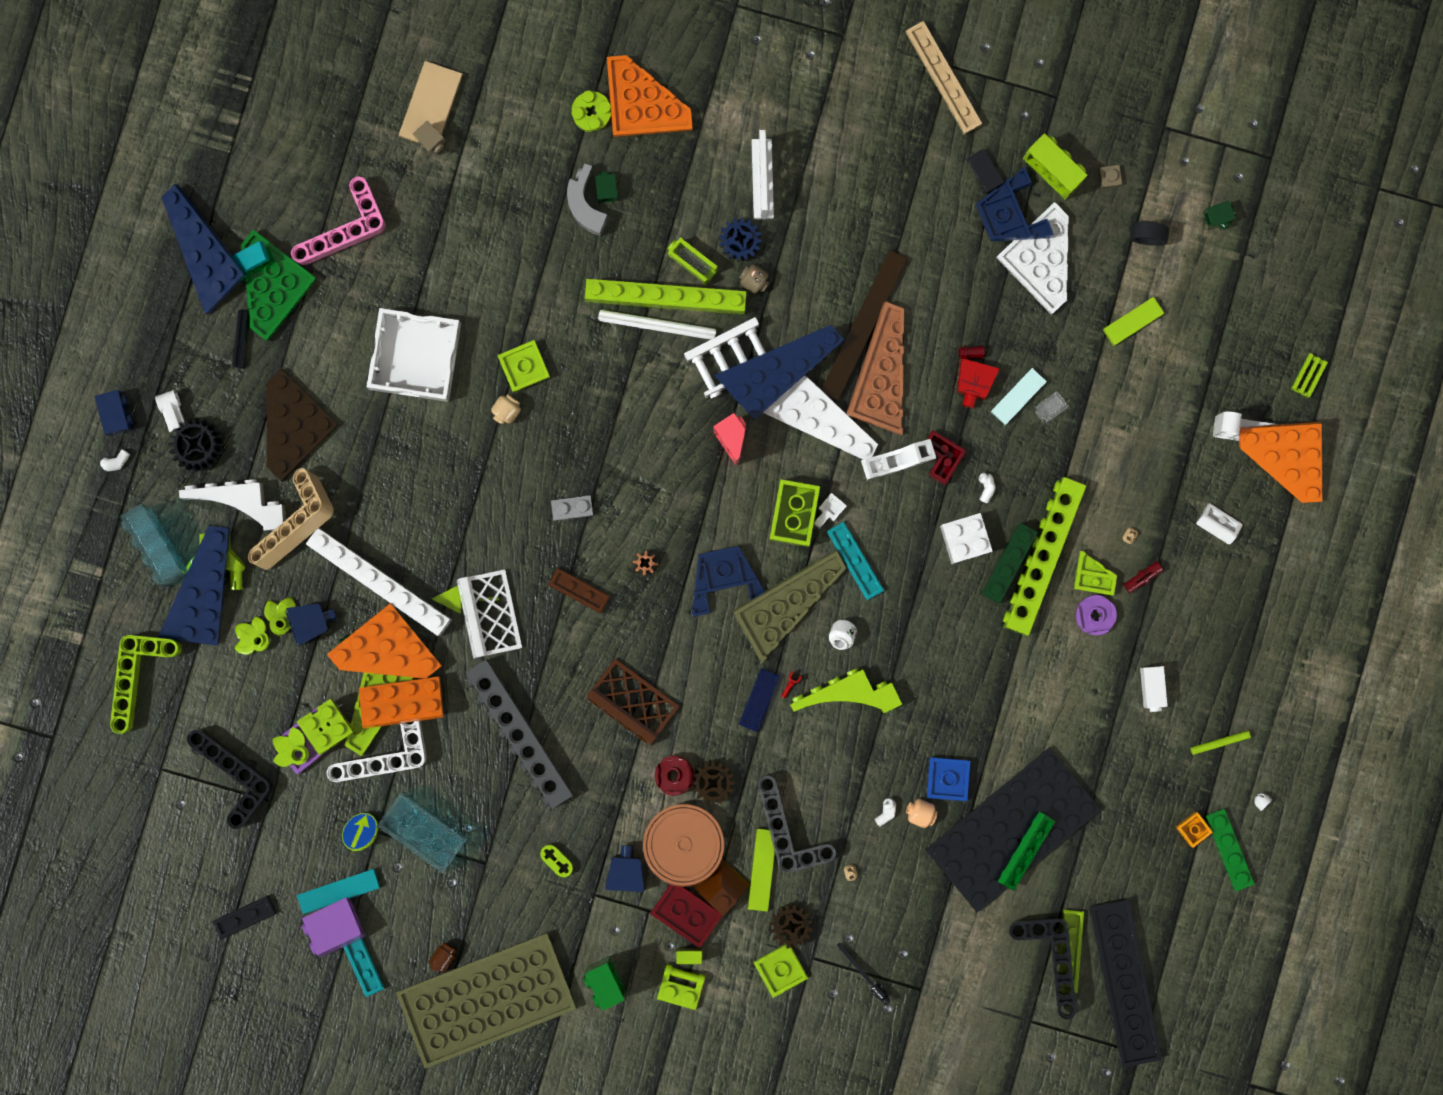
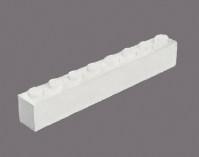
M318 528L315 530L306 543L310 548L437 636H441L452 621V619L322 529Z

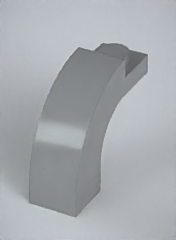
M584 163L583 168H579L576 174L578 181L569 180L567 200L571 213L578 224L588 232L601 237L608 216L594 210L585 201L584 193L593 168L591 165Z

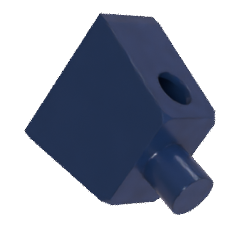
M320 604L290 607L285 610L297 647L328 631L326 623L336 620L333 608L322 612Z
M621 845V857H612L605 890L644 892L641 858L633 857L632 845Z

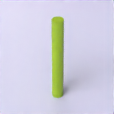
M1244 731L1190 747L1192 755L1216 749L1251 738L1250 732Z

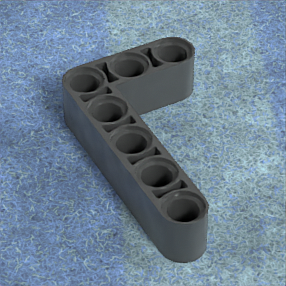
M769 775L762 776L758 780V789L779 868L783 872L790 873L833 861L836 856V850L827 843L794 851L777 783ZM764 779L772 781L771 789L764 790L761 783ZM771 798L776 799L778 802L774 810L767 808L766 803ZM775 818H780L783 822L780 829L772 827V821ZM780 838H786L788 841L787 847L784 849L777 847V840ZM828 847L831 849L832 854L829 858L825 859L821 856V851L823 848ZM806 852L812 855V861L808 864L803 863L801 860L802 855ZM789 857L792 859L793 864L790 868L785 869L782 867V860Z

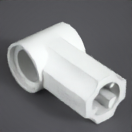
M175 389L155 396L157 406L164 415L169 432H174V429L180 430L179 423L181 422L186 426L180 409L181 402Z

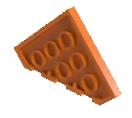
M627 55L607 57L613 137L693 130L691 109L678 100L675 95L660 85Z
M1321 422L1240 427L1239 447L1300 502H1322Z
M391 603L327 654L337 668L344 671L425 679L442 666Z

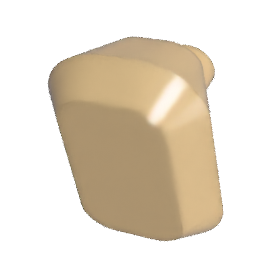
M1128 528L1123 536V540L1128 544H1132L1138 535L1137 530Z
M854 865L845 866L846 879L848 881L856 880L858 878L856 867Z

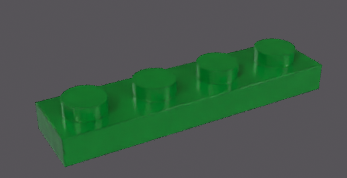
M1222 808L1204 815L1209 828L1213 832V839L1234 891L1236 892L1254 885L1225 809Z
M1041 812L1037 814L1026 835L1022 838L1016 852L1012 855L1007 867L1002 872L998 880L999 883L1013 891L1016 889L1054 825V820Z

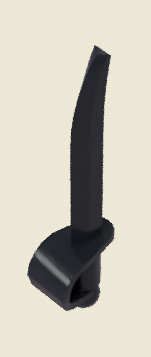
M839 943L837 945L839 949L871 985L870 991L883 1004L888 1005L890 999L880 983L875 985L853 957Z

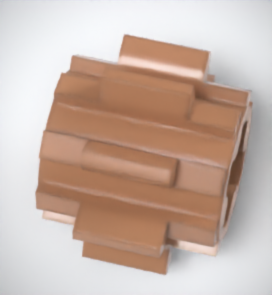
M645 551L643 556L637 553L639 559L638 561H633L634 564H638L635 571L642 570L643 576L646 575V571L654 573L652 566L658 565V563L652 561L655 555L649 557L647 551ZM641 559H650V567L646 568L644 566L641 568Z

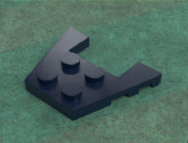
M1026 167L1020 169L1016 175L1007 179L1002 186L993 190L976 204L990 241L1047 239L1054 237L1048 219L1029 226L1027 225L1014 195L1015 191L1032 185Z
M738 545L699 553L692 607L693 617L710 613L707 592L745 584L748 586L750 600L765 592Z

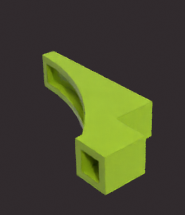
M858 668L847 672V677L841 680L838 676L828 681L829 686L822 688L820 685L811 689L812 694L806 697L801 694L793 698V703L790 704L794 712L818 703L849 701L879 708L883 713L902 705L892 683L881 682L875 685L876 690L873 691L864 670L858 671Z

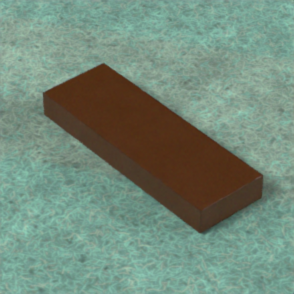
M559 568L556 569L548 584L550 587L600 614L611 597Z

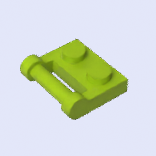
M667 964L657 999L696 1010L706 975L701 973L699 975L673 968V965ZM671 975L696 982V988L669 981V977Z

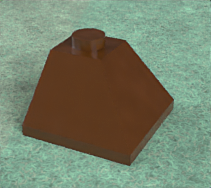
M722 859L714 874L704 882L695 885L694 888L710 905L724 916L750 886V883Z

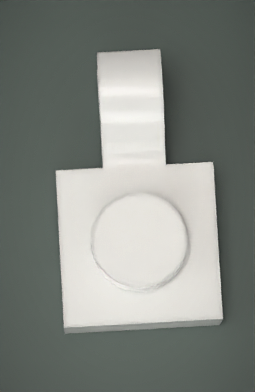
M831 493L818 508L822 514L814 522V525L820 529L828 518L834 522L846 505Z

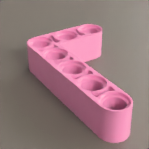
M354 177L349 185L362 217L294 246L291 256L299 265H308L384 231L385 221L371 188L364 178ZM363 183L365 185L364 189L360 192L355 191L356 185ZM365 202H372V207L369 210L363 209ZM373 220H380V225L377 228L370 226ZM360 227L362 229L360 235L353 236V229ZM337 235H342L343 241L339 244L334 243V238ZM324 243V249L320 252L316 251V245ZM300 251H306L305 258H297V254Z

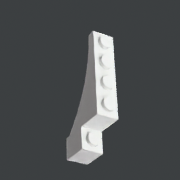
M256 479L245 480V484L237 485L236 481L225 482V486L217 487V483L205 484V488L197 489V485L185 486V490H179L180 499L210 500L235 507L258 521L263 526V530L267 532L275 530L286 520L285 506L279 505V501L267 502V506H265L263 484L257 483Z

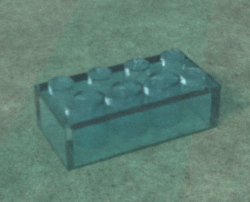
M140 504L120 516L123 520L121 522L122 527L127 533L130 532L133 537L131 539L133 546L137 550L140 549L143 554L141 557L146 567L150 566L153 571L151 576L155 583L171 587L182 581L188 570H186L185 564L151 506Z
M405 792L399 794L377 825V827L442 874L448 869L469 839Z

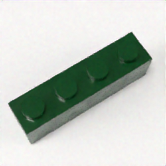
M1021 523L1016 525L980 593L981 596L996 604L1001 603L1038 532Z

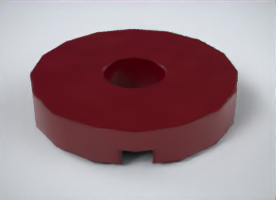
M674 755L665 757L656 767V785L666 795H682L693 784V767L683 757ZM673 770H676L678 773L676 781H672L670 778Z

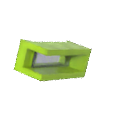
M681 237L669 245L668 256L699 279L705 286L708 285L718 272V266Z

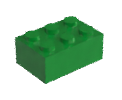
M610 956L587 967L583 979L587 988H592L593 990L592 999L597 1008L600 1007L604 1011L625 1001L627 991Z

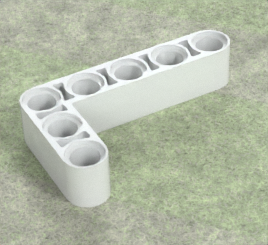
M1223 412L1215 416L1213 437L1239 441L1240 427L1279 424L1241 419L1242 414Z
M414 721L413 724L400 723L405 748L404 752L333 764L327 769L328 779L333 782H340L423 766L427 761L421 721ZM411 733H415L418 736L416 744H411L408 740ZM414 753H419L422 757V761L419 764H415L412 761ZM395 756L402 760L399 768L394 767L392 764V759ZM375 760H379L382 764L380 771H375L372 767V763ZM356 763L362 767L359 775L355 774L352 770L353 765ZM335 767L340 768L342 771L340 778L333 776V769Z

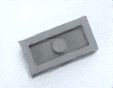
M591 495L551 500L553 521L593 516Z

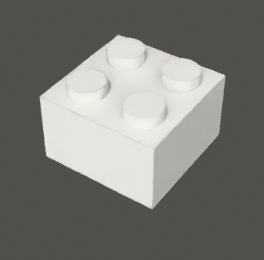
M981 513L940 526L951 564L993 552Z

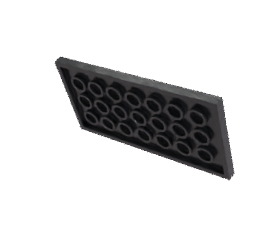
M1048 747L925 850L978 913L1008 888L999 883L998 880L1039 812L1054 820L1055 823L1026 872L1101 811V809L1051 748Z

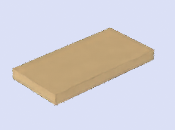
M425 61L400 129L399 137L419 143L413 133L427 120L442 135L463 74Z

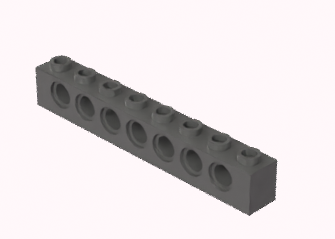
M488 659L465 672L467 674L465 679L471 688L475 687L478 691L476 697L482 705L486 704L488 707V716L493 722L497 721L500 726L498 728L500 735L503 739L507 738L511 743L508 746L514 756L518 754L521 759L519 763L525 773L529 772L532 776L530 781L536 790L540 789L543 796L541 799L546 807L551 806L553 809L572 797L574 794ZM484 678H488L491 682V686L487 690H484L480 685L481 680ZM494 695H498L502 699V703L498 707L493 706L491 703ZM505 712L512 714L513 719L509 724L504 723L502 720V715ZM516 729H520L523 732V738L520 741L513 738V732ZM526 746H531L534 749V755L531 758L524 755L523 751ZM537 763L545 766V772L542 775L537 774L534 770ZM548 780H552L556 784V789L552 792L545 788V783Z

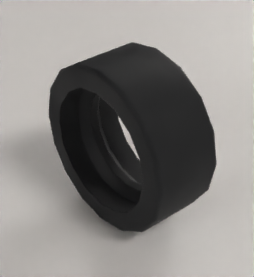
M1138 221L1131 225L1130 240L1135 243L1162 246L1168 242L1169 227L1164 224Z

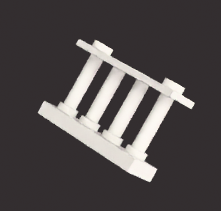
M756 317L684 353L688 363L692 361L693 364H696L709 389L704 392L706 398L711 397L713 399L721 395V390L725 389L722 384L715 385L702 360L703 355L709 352L711 355L713 354L721 371H725L729 367L720 351V346L728 343L733 348L740 364L748 361L738 343V337L744 334L749 336L758 355L766 353L756 334V328L759 327Z

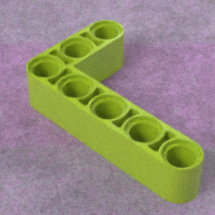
M126 635L120 640L110 722L113 732L117 734L128 733L133 727L141 655L177 657L182 652V645L179 641ZM130 639H133L135 642V647L132 650L127 647V642ZM150 641H153L155 644V649L152 652L147 649V644ZM170 643H173L175 646V651L172 654L167 651V646ZM127 659H130L133 662V666L130 670L126 669L125 667V661ZM125 679L130 681V688L128 690H125L122 685ZM123 699L128 702V707L125 710L120 707V702ZM120 719H123L126 723L123 730L118 727Z

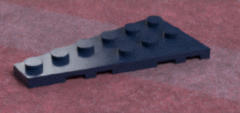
M174 184L163 195L162 200L204 313L211 314L247 276V273L178 184Z
M829 325L714 376L751 418L755 420L843 342L844 339L832 325Z
M212 524L208 526L158 635L159 638L218 646L230 527Z

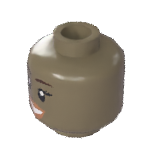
M756 264L747 265L739 276L741 279L740 285L753 294L759 290L763 292L769 284L767 281L768 273Z

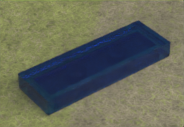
M763 669L760 670L738 725L755 732L758 731L780 676Z

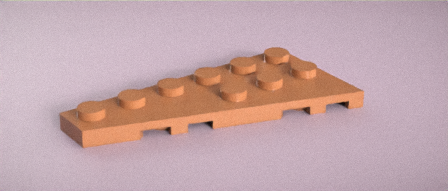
M884 302L846 415L895 434L903 435L902 354H904V346L902 344L904 309Z

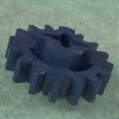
M734 218L733 224L726 222L727 229L721 228V232L724 235H719V240L723 241L719 246L720 248L725 247L724 255L730 253V260L735 256L737 262L740 261V257L747 261L748 255L752 258L755 257L753 251L759 252L760 248L757 244H762V240L757 238L761 236V232H756L757 225L751 226L752 220L744 223V218H741L740 222H737L736 218ZM741 227L748 229L750 232L743 231ZM734 230L733 236L727 239L729 232ZM738 232H739V235L741 236V238L744 239V240H743V247H742V245L740 244L739 241H736V240H737V236H738ZM754 240L752 247L747 250L748 243ZM732 247H735V248H737L740 252H736V251L732 250L731 248H732Z

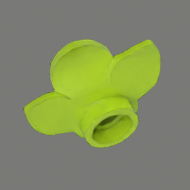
M291 597L282 600L278 605L270 600L265 605V617L270 621V630L276 635H284L291 629L285 613L287 608L296 607ZM282 622L284 626L279 628L276 626V623Z
M255 617L251 625L247 623L236 625L235 632L238 639H240L235 646L237 652L249 655L254 651L261 652L269 647L270 639L266 634V624L262 619ZM261 638V643L258 645L257 641Z
M292 727L288 737L279 736L273 738V745L279 753L273 760L277 765L281 767H287L293 763L301 765L308 760L309 751L304 746L305 737L297 728ZM297 751L302 752L301 758L296 757Z

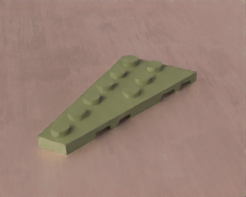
M836 550L733 610L737 621L761 663L779 645L782 638L803 618L812 604L818 601L827 587L831 586L846 569Z

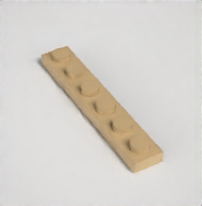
M924 21L906 30L908 38L963 134L965 135L981 126V120Z

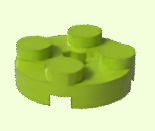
M585 91L574 100L572 117L575 124L586 132L601 130L607 126L611 119V105L608 99L601 93ZM595 107L597 114L588 116L587 109Z

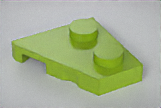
M1079 551L1073 589L1114 596L1117 575L1103 567L1102 564L1092 559L1084 551Z

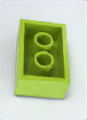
M1045 133L1027 150L1023 157V160L1064 200L1088 176L1085 173V168L1079 163L1076 164L1071 159L1070 153L1065 149L1061 150L1057 146V141Z
M780 479L769 540L804 547L810 546L820 486Z

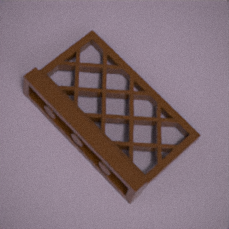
M617 659L613 660L586 696L588 701L649 746L679 708L676 703ZM615 665L622 669L623 678L612 679L611 670ZM609 674V680H604ZM624 680L625 692L614 693L612 682ZM626 680H637L639 690L628 691ZM610 682L611 694H602L597 690L601 683ZM640 692L641 704L630 705L629 694ZM643 692H653L655 702L644 703ZM626 694L627 706H618L615 703V696ZM667 703L673 709L669 714L660 715L659 704ZM656 704L658 715L646 717L645 706ZM642 706L644 717L634 718L631 714V708ZM666 717L665 720L661 723V718ZM658 718L659 728L654 733L648 728L647 720Z

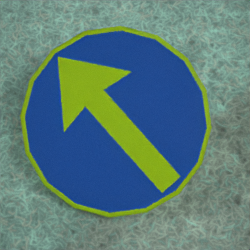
M360 813L353 816L343 828L342 841L344 845L352 851H361L370 846L378 834L377 820L368 813Z

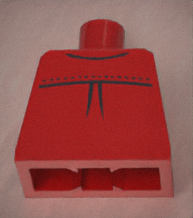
M961 359L957 393L965 395L962 406L974 408L976 399L984 400L987 397L999 368Z

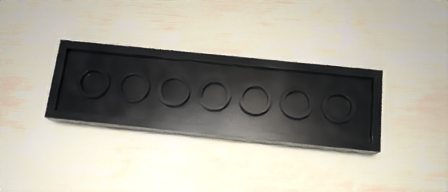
M1125 899L1089 906L1120 1065L1124 1068L1160 1061L1162 1058L1130 900Z

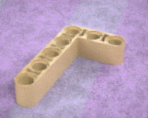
M300 468L293 475L294 485L304 505L250 550L248 554L250 563L264 570L270 569L331 518L334 509L319 477L306 469Z

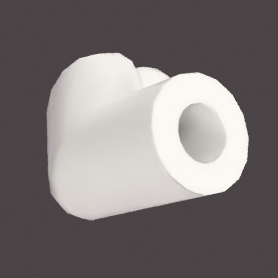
M122 449L116 458H103L100 465L105 471L120 470L131 454Z
M982 473L979 476V481L984 484L985 489L980 500L988 504L995 492L996 486L991 474Z
M891 798L884 800L883 813L874 819L879 827L895 817L896 802Z

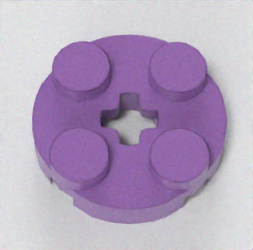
M1100 595L1086 597L1078 604L1075 617L1078 626L1083 632L1090 635H1102L1107 633L1115 624L1117 612L1113 603ZM1093 610H1097V613H1101V617H1098V621H1095L1094 618H1091Z

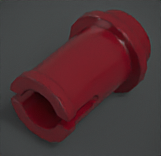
M963 345L958 350L959 359L984 358L985 355L983 345L973 347Z

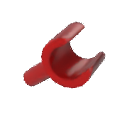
M794 671L788 676L789 682L781 697L786 698L793 685L801 680V675L797 681H794L791 678Z

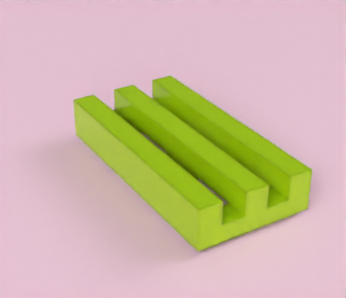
M1309 353L1291 390L1310 398L1328 362ZM1312 360L1314 361V363L1311 366L1301 388L1299 389L1297 388V386L1299 385L1310 361ZM1320 364V367L1308 391L1305 392L1304 390L1307 387L1317 365Z

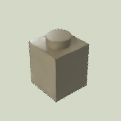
M428 120L413 133L415 139L430 155L434 152L437 154L445 146L444 143L446 141L444 137Z

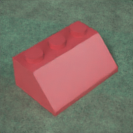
M733 413L714 426V434L734 464L737 465L741 456L746 424L740 415L736 417Z

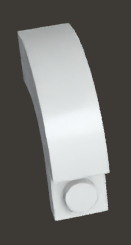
M931 439L889 453L863 459L861 462L868 480L936 459Z

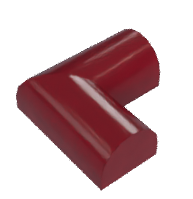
M932 430L926 440L931 439L935 455L939 458L928 475L937 482L946 485L966 450Z

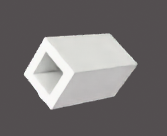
M1164 666L1140 668L1144 708H1149L1150 712L1162 711V707H1167Z

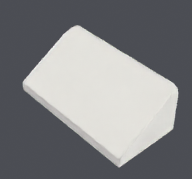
M1210 503L1206 506L1196 523L1229 545L1237 538L1243 526L1242 523Z

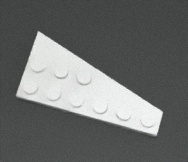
M806 375L763 412L861 459L872 457L878 445L874 439L846 415Z

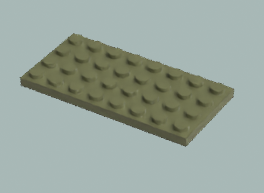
M548 932L396 992L425 1069L577 1009Z

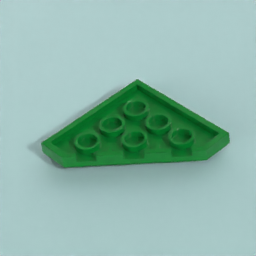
M252 230L241 244V251L262 241L270 260L247 272L245 277L250 329L268 342L317 279L259 233Z

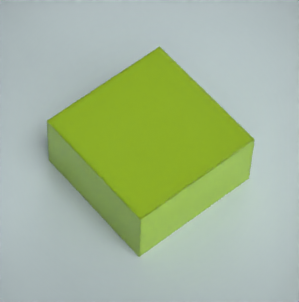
M677 948L676 964H702V948Z

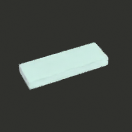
M1031 368L995 406L991 413L1006 425L1047 381Z

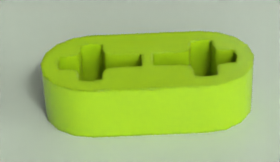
M549 844L542 848L540 853L542 860L558 876L568 877L572 873V862L556 846ZM545 849H553L555 851L553 855L557 860L554 861L551 857L547 859L545 857ZM558 861L563 865L566 863L569 865L567 868L569 870L568 873L565 871L561 873L559 871L561 867L557 864Z

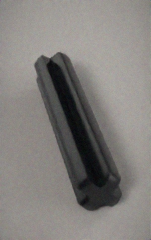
M243 309L238 311L232 367L237 369L244 367L249 324V311Z

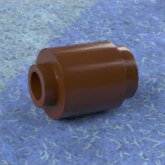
M443 942L442 945L437 947L428 961L431 964L430 968L438 974L441 971L445 973L456 957L455 953L457 950Z

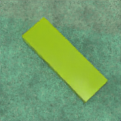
M1152 297L1104 328L1103 331L1112 345L1115 346L1163 315L1164 312L1156 299Z

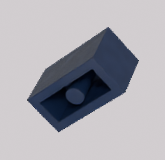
M114 390L95 396L105 435L113 436L133 430L131 425L134 424V421L126 407L129 405L126 394H123L120 390Z

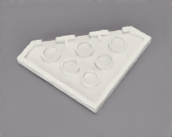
M1055 202L1032 223L1048 219L1054 233L1053 238L1014 240L996 257L1051 315L1067 301L1069 216Z

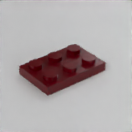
M673 885L668 886L650 912L652 916L698 948H701L722 917L715 908L686 888Z

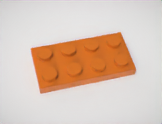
M439 677L359 688L363 729L444 717Z

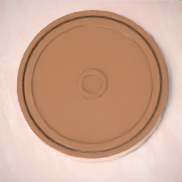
M688 804L670 806L659 812L647 826L643 839L644 856L649 868L660 880L673 886H694L711 877L719 867L724 853L723 833L715 818L704 809Z

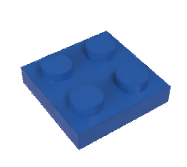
M930 757L926 798L967 801L970 761Z

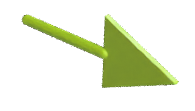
M458 586L432 598V600L461 614V599ZM486 597V598L489 599L490 601H492V599H493L494 597Z

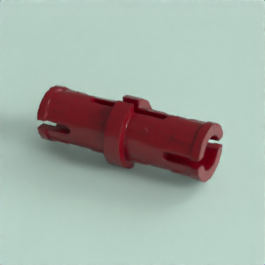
M1155 561L1143 571L1139 570L1137 575L1123 583V586L1131 594L1142 585L1149 584V580L1163 572V569Z

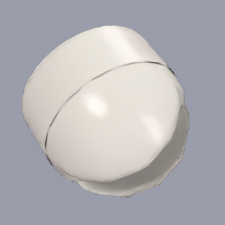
M1264 793L1258 794L1254 799L1255 805L1260 811L1272 801Z

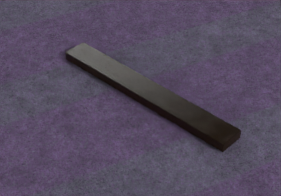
M889 250L821 389L829 398L837 402L879 318L883 303L887 301L907 258Z

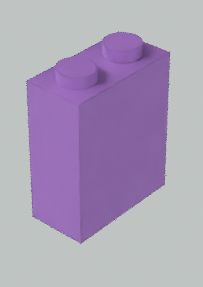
M348 898L339 900L302 918L304 922L302 929L306 936L309 935L311 943H309L313 954H317L320 957H324L366 937L353 903Z

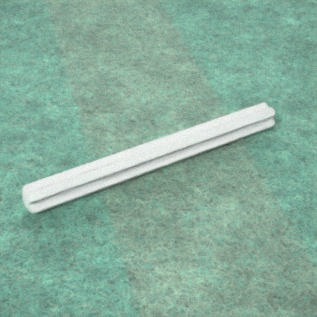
M600 310L598 317L599 321L710 340L716 337V329L606 310Z

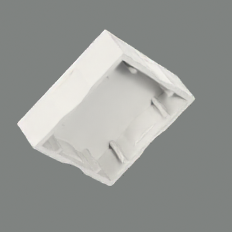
M379 308L375 332V350L371 358L367 388L374 391L449 402L461 329L460 321L434 316H416L408 312Z

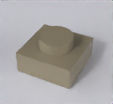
M1119 165L1099 168L1101 189L1122 185Z

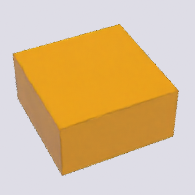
M1194 812L1175 826L1192 848L1213 833L1198 812Z

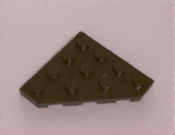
M280 369L267 382V468L283 482L338 424Z

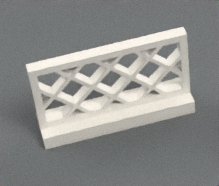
M759 130V139H752L754 219H774L772 139H766L765 130Z
M500 570L459 578L457 585L473 659L522 648L506 571ZM493 576H502L503 584L499 589L490 584ZM480 580L485 584L480 593L472 588L471 581ZM487 586L497 591L492 601L482 595ZM499 593L507 599V604L504 608L494 603ZM479 598L489 603L484 613L477 609L476 603ZM491 606L501 611L496 621L486 615ZM503 613L511 618V624L508 628L498 623ZM484 617L494 623L489 632L481 628L480 623ZM496 625L505 630L500 640L491 635ZM507 633L515 637L516 645L508 646L502 642ZM488 637L498 642L494 650L486 651L485 641ZM500 644L505 647V648H500V649H498V647L500 646Z

